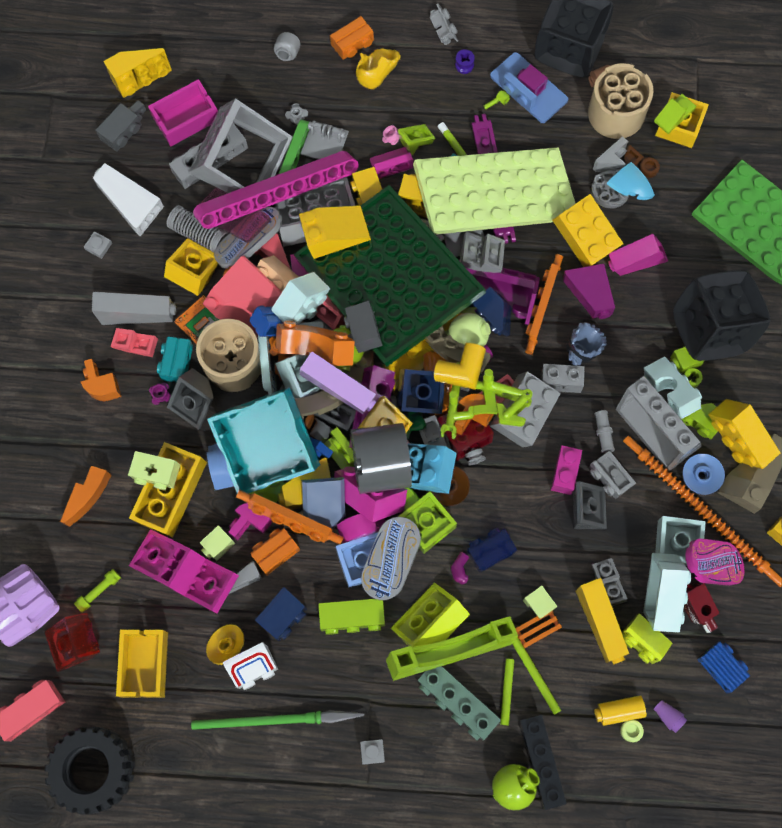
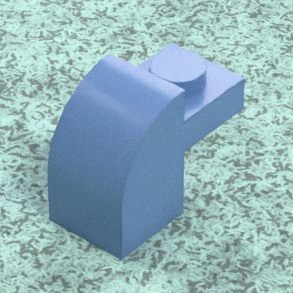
M217 444L208 446L207 459L214 489L219 490L233 487L234 485L227 470L226 460Z

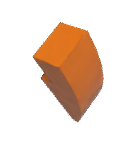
M91 466L84 485L75 483L60 522L70 527L84 516L103 493L111 474L106 470Z

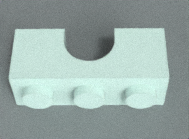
M665 356L644 367L645 378L657 392L664 389L674 390L667 394L668 405L680 419L701 409L702 396L699 390L693 388L685 375H681L673 362H669Z

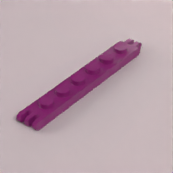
M485 113L481 114L482 121H479L478 115H474V122L471 125L477 154L498 153L491 120H487ZM514 227L493 229L494 236L502 237L505 240V244L508 243L507 236H510L512 243L516 242Z

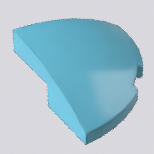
M632 162L623 167L607 182L608 186L625 196H636L639 194L636 198L638 200H648L655 195L647 178Z

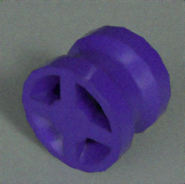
M460 50L456 55L455 67L461 74H468L474 68L475 57L470 50Z

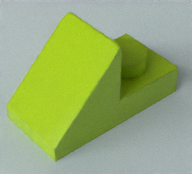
M681 94L676 100L672 98L654 122L669 134L695 110L696 105Z
M425 124L400 128L397 131L401 143L411 155L415 153L419 146L432 144L435 140L434 135Z

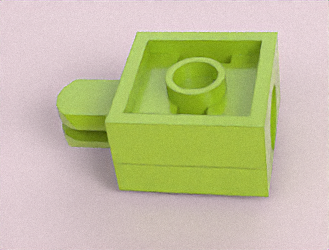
M405 488L407 489L405 509L398 517L407 518L417 526L421 536L419 549L425 554L456 528L457 523L430 491L420 499L411 488Z

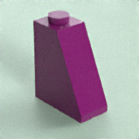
M604 264L566 270L564 272V283L592 318L599 317V319H605L613 314L615 305Z

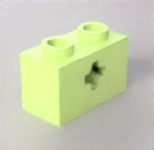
M135 451L128 476L134 479V483L146 486L147 483L154 484L153 487L166 490L167 487L174 489L180 464L172 459Z

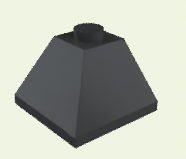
M193 368L182 374L177 380L167 405L168 409L198 430L201 428L214 398L209 379Z

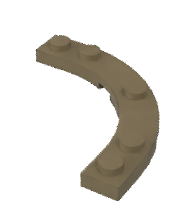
M443 326L425 338L429 346L447 361L452 363L461 361L465 345L455 341L451 335L448 336L443 330ZM485 352L480 374H482L490 360V353Z
M372 349L364 351L361 360L356 365L350 366V372L345 373L360 384L364 368L373 365L375 353ZM324 390L314 395L295 399L302 419H304V416L316 413L318 415L324 414L344 403Z

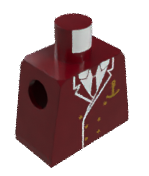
M691 582L686 588L688 600L687 604H684L683 609L692 623L702 624L706 633L712 632L718 628L713 617L717 616L719 611L705 583Z

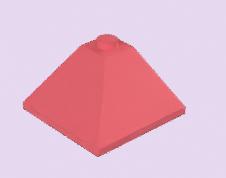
M243 255L211 289L203 305L220 320L235 319L247 324L258 339V334L255 331L256 328L250 323V317L258 306H274L282 291Z

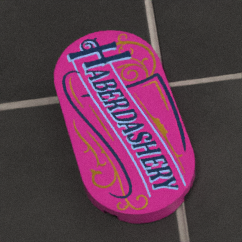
M696 539L689 543L690 546L686 548L685 558L689 571L697 576L695 577L696 580L701 583L729 586L738 584L743 580L744 563L734 545L729 542L708 539Z

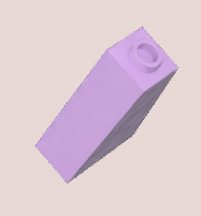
M314 352L310 353L300 368V376L362 414L365 410L370 412L376 403L374 400L375 393Z

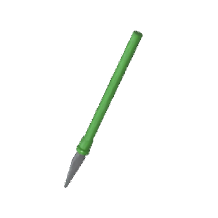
M329 710L322 713L317 711L316 713L308 712L306 714L195 720L191 722V728L193 730L292 723H334L364 716V713Z

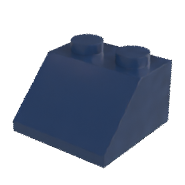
M400 369L397 408L400 411L442 414L445 383L434 380V371Z
M283 587L255 621L276 640L280 641L281 638L285 640L292 632L290 628L294 623H300L306 616L305 611L307 608Z

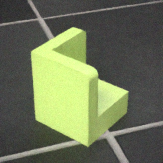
M540 586L523 600L527 607L530 606L540 619L557 608V605L543 586Z

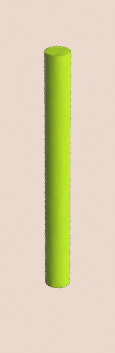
M517 637L512 645L554 715L561 711L559 705Z

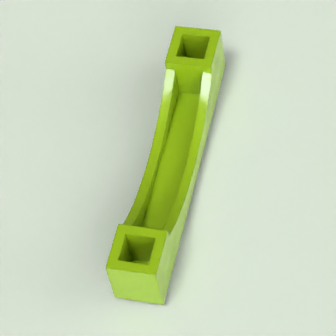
M509 616L492 621L481 628L448 640L417 647L408 646L391 651L386 659V663L392 679L395 681L512 645L518 634Z

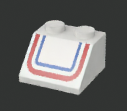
M263 642L223 662L235 686L239 689L243 687L244 690L256 685L254 681L260 678L266 680L275 675L274 671L278 670L268 646Z

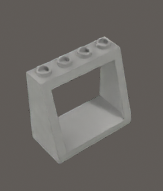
M236 98L219 108L188 172L227 193L244 188V186L212 167V164L232 123L274 143L257 182L275 176L277 170L282 167L284 162L282 159L287 153L293 138Z
M645 376L627 388L616 407V411L657 460L663 464V467L668 468L667 472L671 471L701 447L700 441Z

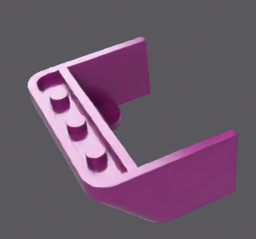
M503 267L500 273L482 272L466 268L485 290L489 287L496 290L511 305L515 316L521 319L526 318L525 324L529 325L540 281L539 277Z

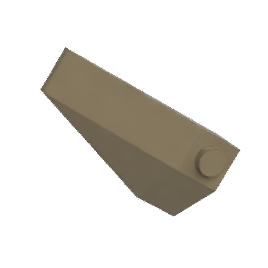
M773 434L771 438L779 449L780 454L764 469L740 463L726 476L717 492L718 494L754 514L762 508L782 468V437Z

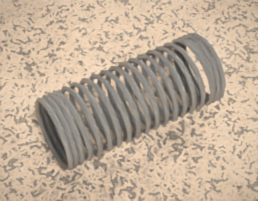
M179 205L172 209L167 218V227L178 232V234L187 237L214 253L222 236L224 239L229 235L228 232L219 229V227L208 229L206 235L207 229L205 228L201 235L204 227L199 232L202 225H199L192 212L190 213V211Z

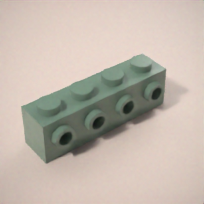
M442 666L425 671L418 679L420 683L418 688L427 696L431 693L436 698L435 703L443 711L446 708L453 713L451 718L460 726L464 723L469 728L468 733L475 740L478 741L480 738L484 741L501 721L500 718Z

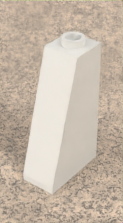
M105 163L96 170L93 179L99 189L133 230L141 236L164 206L160 198Z

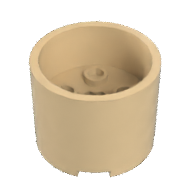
M615 64L605 68V71L595 81L588 108L589 121L598 133L608 138L620 139L622 136L624 138L632 136L642 127L653 97V84L649 76L634 68V65Z
M221 319L211 323L202 331L197 341L196 354L208 379L221 390L228 392H238L251 387V384L261 375L259 343L253 330L239 320Z

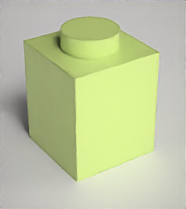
M219 525L200 542L204 547L201 551L209 559L213 557L216 561L235 544Z

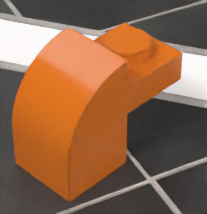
M92 359L85 360L86 368H83V373L86 380L81 381V384L88 394L99 401H109L121 397L115 375L109 373L99 376L97 364Z
M470 394L463 397L458 403V412L468 411L470 406L486 405L484 395ZM494 414L474 415L472 419L456 420L454 423L457 433L462 435L471 420L487 427Z

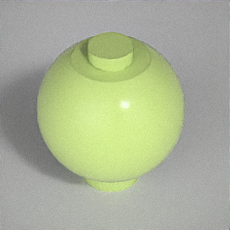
M463 313L451 322L449 330L445 332L448 336L451 335L455 341L464 345L465 343H474L484 347L488 341L491 329L489 324L479 315Z

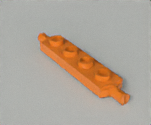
M556 254L550 270H545L542 280L546 282L545 287H540L537 299H540L539 306L534 305L531 316L535 318L533 324L529 323L526 334L529 335L525 350L527 354L533 355L535 346L538 343L536 339L557 272L561 269L562 255Z
M239 490L236 498L247 502L248 508L253 513L269 517L274 523L284 524L296 533H304L316 542L325 543V541L331 540L340 545L344 538L333 533L332 528L255 493L250 495Z

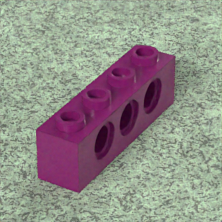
M375 365L366 367L363 371L361 385L376 394L374 397L376 402L381 396H385L391 402V392L395 385V372ZM356 410L352 430L358 429L369 411L365 410L362 414ZM350 439L349 448H352L351 439Z

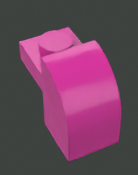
M245 503L235 510L240 518H236L231 523L229 534L238 541L250 524L264 534L273 521L269 517L253 513L248 508V504Z
M358 514L345 519L336 526L339 535L344 537L342 540L343 544L379 532L381 526L386 521L384 518L372 523L362 514Z

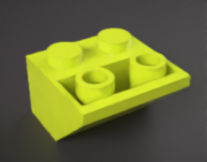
M641 614L636 615L621 632L626 646L630 649L632 647L639 652L638 656L647 664L649 662L654 664L661 661L673 644L660 631H654L650 623Z

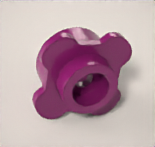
M167 383L150 387L149 392L153 397L152 403L154 405H158L163 401L169 402L171 395L168 392L169 386Z

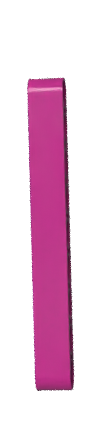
M340 151L201 203L194 208L193 215L202 227L210 229L352 175V173L357 171L359 164L347 151Z

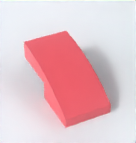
M116 328L111 347L133 354L153 357L158 338L152 335L138 334L134 330Z

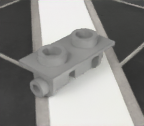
M436 4L438 10L430 12V19L435 29L442 26L436 30L441 43L447 45L453 38L458 42L456 37L458 31L454 24H450L448 20L451 18L446 8L442 9L439 4Z

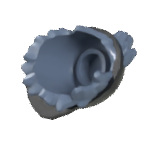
M579 323L578 327L573 329V333L566 344L569 361H572L573 366L588 363L602 353L601 351L607 345L604 333L600 332L599 328H595V325L591 326L588 323Z

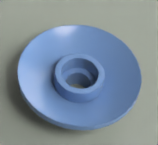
M708 454L692 456L683 467L682 475L686 486L697 494L708 495L716 492L722 486L725 479L724 468L720 461ZM703 473L705 475V479L699 478L698 474Z

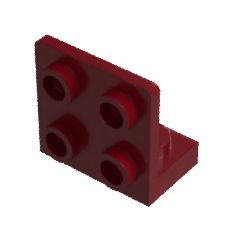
M447 413L438 418V423L441 427L446 424ZM471 420L462 435L457 433L455 439H452L451 431H446L445 434L453 445V451L457 453L456 460L458 461L464 458L468 452L481 449L492 443L494 432L489 425L485 427Z

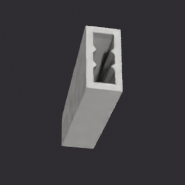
M105 292L92 293V312L102 325L173 322V315H176V305L172 303L169 296Z

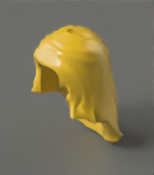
M381 48L374 50L370 55L360 53L361 59L356 67L357 80L367 89L373 90L379 87L387 75L396 67L401 57L400 52Z

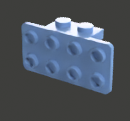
M514 52L491 72L490 77L540 123H545L568 102V97L549 80H547L546 88L536 96L517 78L518 73L523 68L526 69L530 63L520 54Z

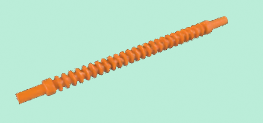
M629 435L623 440L638 455L637 458L641 462L645 461V465H649L650 470L654 469V474H659L658 478L662 477V481H666L667 486H672L671 490L675 489L676 494L681 495V499L685 498V503L689 502V506H693L694 511L697 510L699 512L698 515L702 514L703 519L708 520V524L712 523L711 527H716V532L720 531L721 536L724 535L726 537L725 540H730V543L739 549V553H744L743 557H748V561H752V565H756L760 573H765L779 587L782 586V577L770 567V563L767 560L763 561V557L757 555L758 552H753V547L749 548V544H745L744 539H739L740 535H735V531H731L730 526L726 527V522L722 523L721 518L716 517V513L712 514V509H707L708 505L704 506L703 501L700 502L698 500L699 497L695 498L694 493H690V489L685 488V484H680L681 480L677 481V477H673L672 472H667L668 468L664 469L663 464L660 465L658 463L659 460H654L655 456L651 457L650 452L647 449H643Z

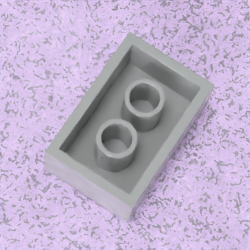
M527 371L518 374L512 387L521 390L530 389L533 393L531 406L524 408L517 415L526 419L525 424L520 427L500 424L498 414L495 415L490 424V427L521 447L533 445L561 394ZM504 399L502 404L507 409L515 401Z

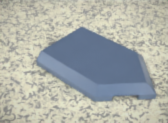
M344 477L302 480L303 516L333 530L345 518Z

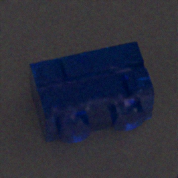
M496 528L487 534L488 538L483 541L478 538L469 544L470 548H468L467 552L479 573L517 552V548L505 528L501 531Z

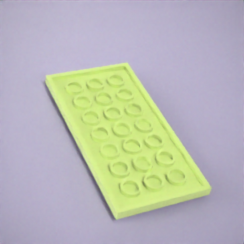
M559 147L417 159L413 163L430 230L435 235L551 223L554 218L576 204Z

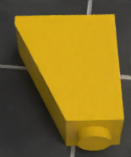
M327 458L319 461L320 466L315 471L293 478L281 487L280 493L277 494L279 505H283V507L290 510L303 508L302 480L331 478Z

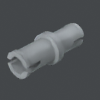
M597 411L594 415L596 417L598 428L596 434L600 439L601 452H613L615 450L611 435L613 429L609 424L608 411Z

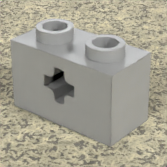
M543 364L541 381L558 392L581 393L584 387L585 366Z

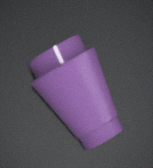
M663 700L653 709L669 730L672 729L675 733L687 721L683 717V713Z

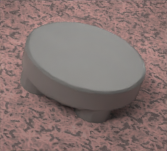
M608 170L595 176L591 187V194L600 206L617 208L628 200L629 195L625 196L607 185V182L620 170Z

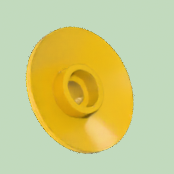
M232 624L225 625L215 631L207 644L206 653L208 659L214 664L222 665L224 661L238 655L244 644L243 631L238 626Z

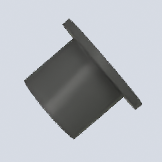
M314 417L317 422L309 434L325 443L334 429Z

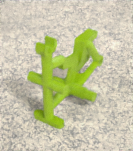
M486 369L483 381H478L476 389L483 391L486 405L470 406L468 411L457 412L460 386L452 385V390L449 393L446 424L442 425L440 435L444 437L446 431H451L452 439H455L457 429L454 426V422L456 420L472 419L474 415L498 414L500 424L523 426L526 419L517 415L524 408L531 406L533 393L530 389L521 390L495 382L493 371ZM495 395L515 402L506 409L504 404H496Z

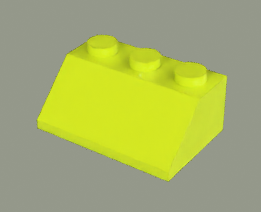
M434 582L391 629L408 646H423L446 640L470 614L455 597Z

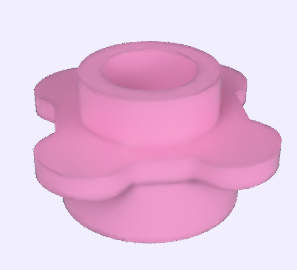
M393 125L388 126L383 131L382 141L395 145L400 139L397 132L399 129Z

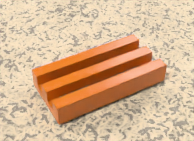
M553 611L543 617L545 618L549 615L551 619L524 634H521L520 631L541 620L538 616L515 628L524 648L562 628ZM551 623L555 625V627L525 642L524 639Z

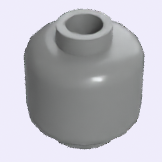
M290 32L281 33L275 42L274 53L280 60L291 61L298 54L301 45L300 40Z

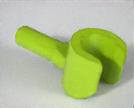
M499 91L496 98L483 105L486 110L499 101L505 105L509 102L510 95L505 91Z

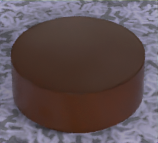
M648 157L642 160L639 170L646 178H653L657 175L660 164L656 159Z

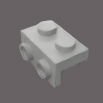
M610 451L598 460L593 461L589 466L591 475L596 480H600L604 485L603 489L615 499L636 484Z

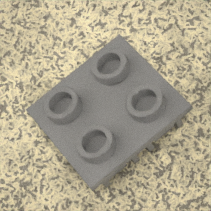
M316 121L309 122V132L301 155L319 160L342 151L349 131Z

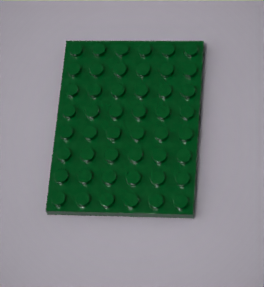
M390 185L361 205L371 240L316 259L313 258L307 245L294 254L296 260L308 274L314 272L330 288L326 295L344 317L347 316L345 308L366 301L370 302L383 345L372 349V351L386 367L486 293L485 288Z

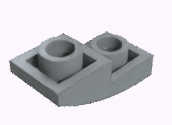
M612 558L592 564L595 578L602 579L611 606L627 602L626 594L619 580V573Z

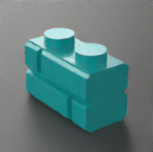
M167 337L166 343H163L161 347L162 362L159 361L157 365V373H159L162 380L177 382L179 376L189 370L193 350L191 340Z

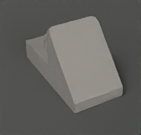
M622 136L595 160L593 170L595 172L615 171L625 167V162L620 158L627 151L628 141Z

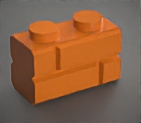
M360 16L331 34V45L338 52L342 60L347 57L351 58L356 55L358 50L363 47L367 48L372 44L374 32L363 17Z
M285 528L274 530L269 535L270 539L264 543L260 541L252 548L251 556L266 575H269L300 551V548Z

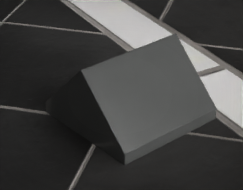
M580 481L575 483L573 491L574 529H607L606 496L603 487Z

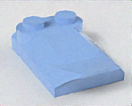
M378 532L335 546L348 587L362 584V571Z

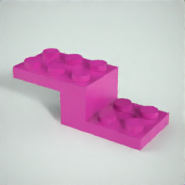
M151 529L129 564L133 569L215 613L219 612L239 577L236 573ZM158 552L156 558L153 559L154 554ZM214 582L213 588L209 590L210 584Z

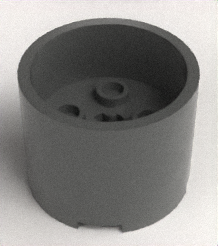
M403 423L351 430L354 468L359 494L410 488L412 486L410 455Z

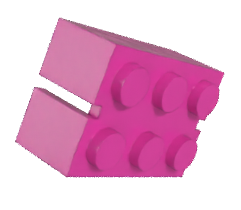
M199 79L148 106L153 119L170 147L212 125L218 112Z

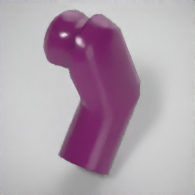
M460 552L451 566L453 579L463 585L468 581L464 565L469 556Z

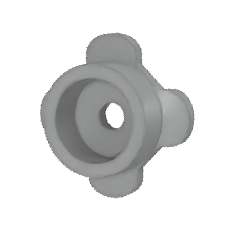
M293 104L291 110L287 111L285 116L292 123L298 125L300 119L304 120L308 116V111L302 109L299 104Z

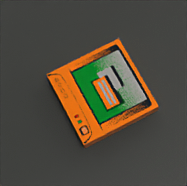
M204 295L174 321L196 345L202 331L211 323L220 320L203 305L206 299Z

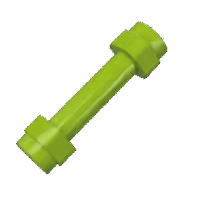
M114 569L104 575L106 578L85 597L80 596L74 603L82 613L91 606L90 603L111 584L115 585L121 579Z

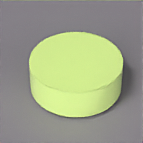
M630 720L622 724L620 732L626 741L637 742L642 738L644 730L638 721Z

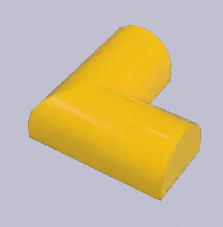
M465 343L460 364L443 360L437 361L434 380L476 390L486 349L478 344Z

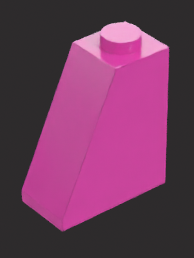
M651 234L609 253L611 260L608 263L612 272L615 271L622 276L668 261L662 243L654 234Z

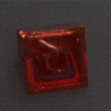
M87 613L64 617L45 631L57 672L90 660L100 653L99 644L95 639L92 623Z

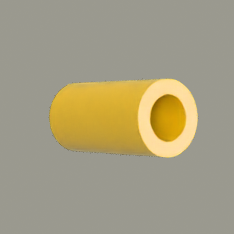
M641 695L600 703L597 705L598 709H594L596 720L601 722L602 726L646 717V708Z

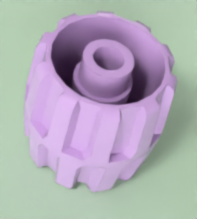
M26 564L16 567L0 578V640L3 644L10 647L37 631L60 609L59 604L48 588Z

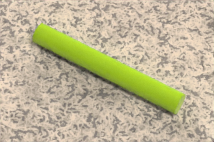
M506 659L500 725L509 726L514 659Z

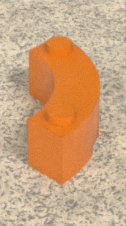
M284 321L283 324H277L276 349L280 354L306 356L309 355V352H314L333 366L353 365L355 341L348 337L347 333L308 325H298L294 321Z

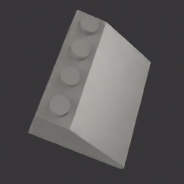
M347 178L336 180L274 204L275 209L282 217L279 230L283 247L306 242L299 214L320 207L355 206Z

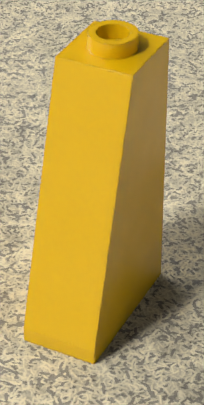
M598 578L581 585L575 592L605 662L612 661L614 665L624 661V656L629 654L602 579Z

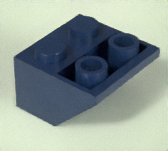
M489 287L486 293L473 303L476 307L474 311L486 322H490V329L499 336L503 334L508 337L511 326V305L496 290Z

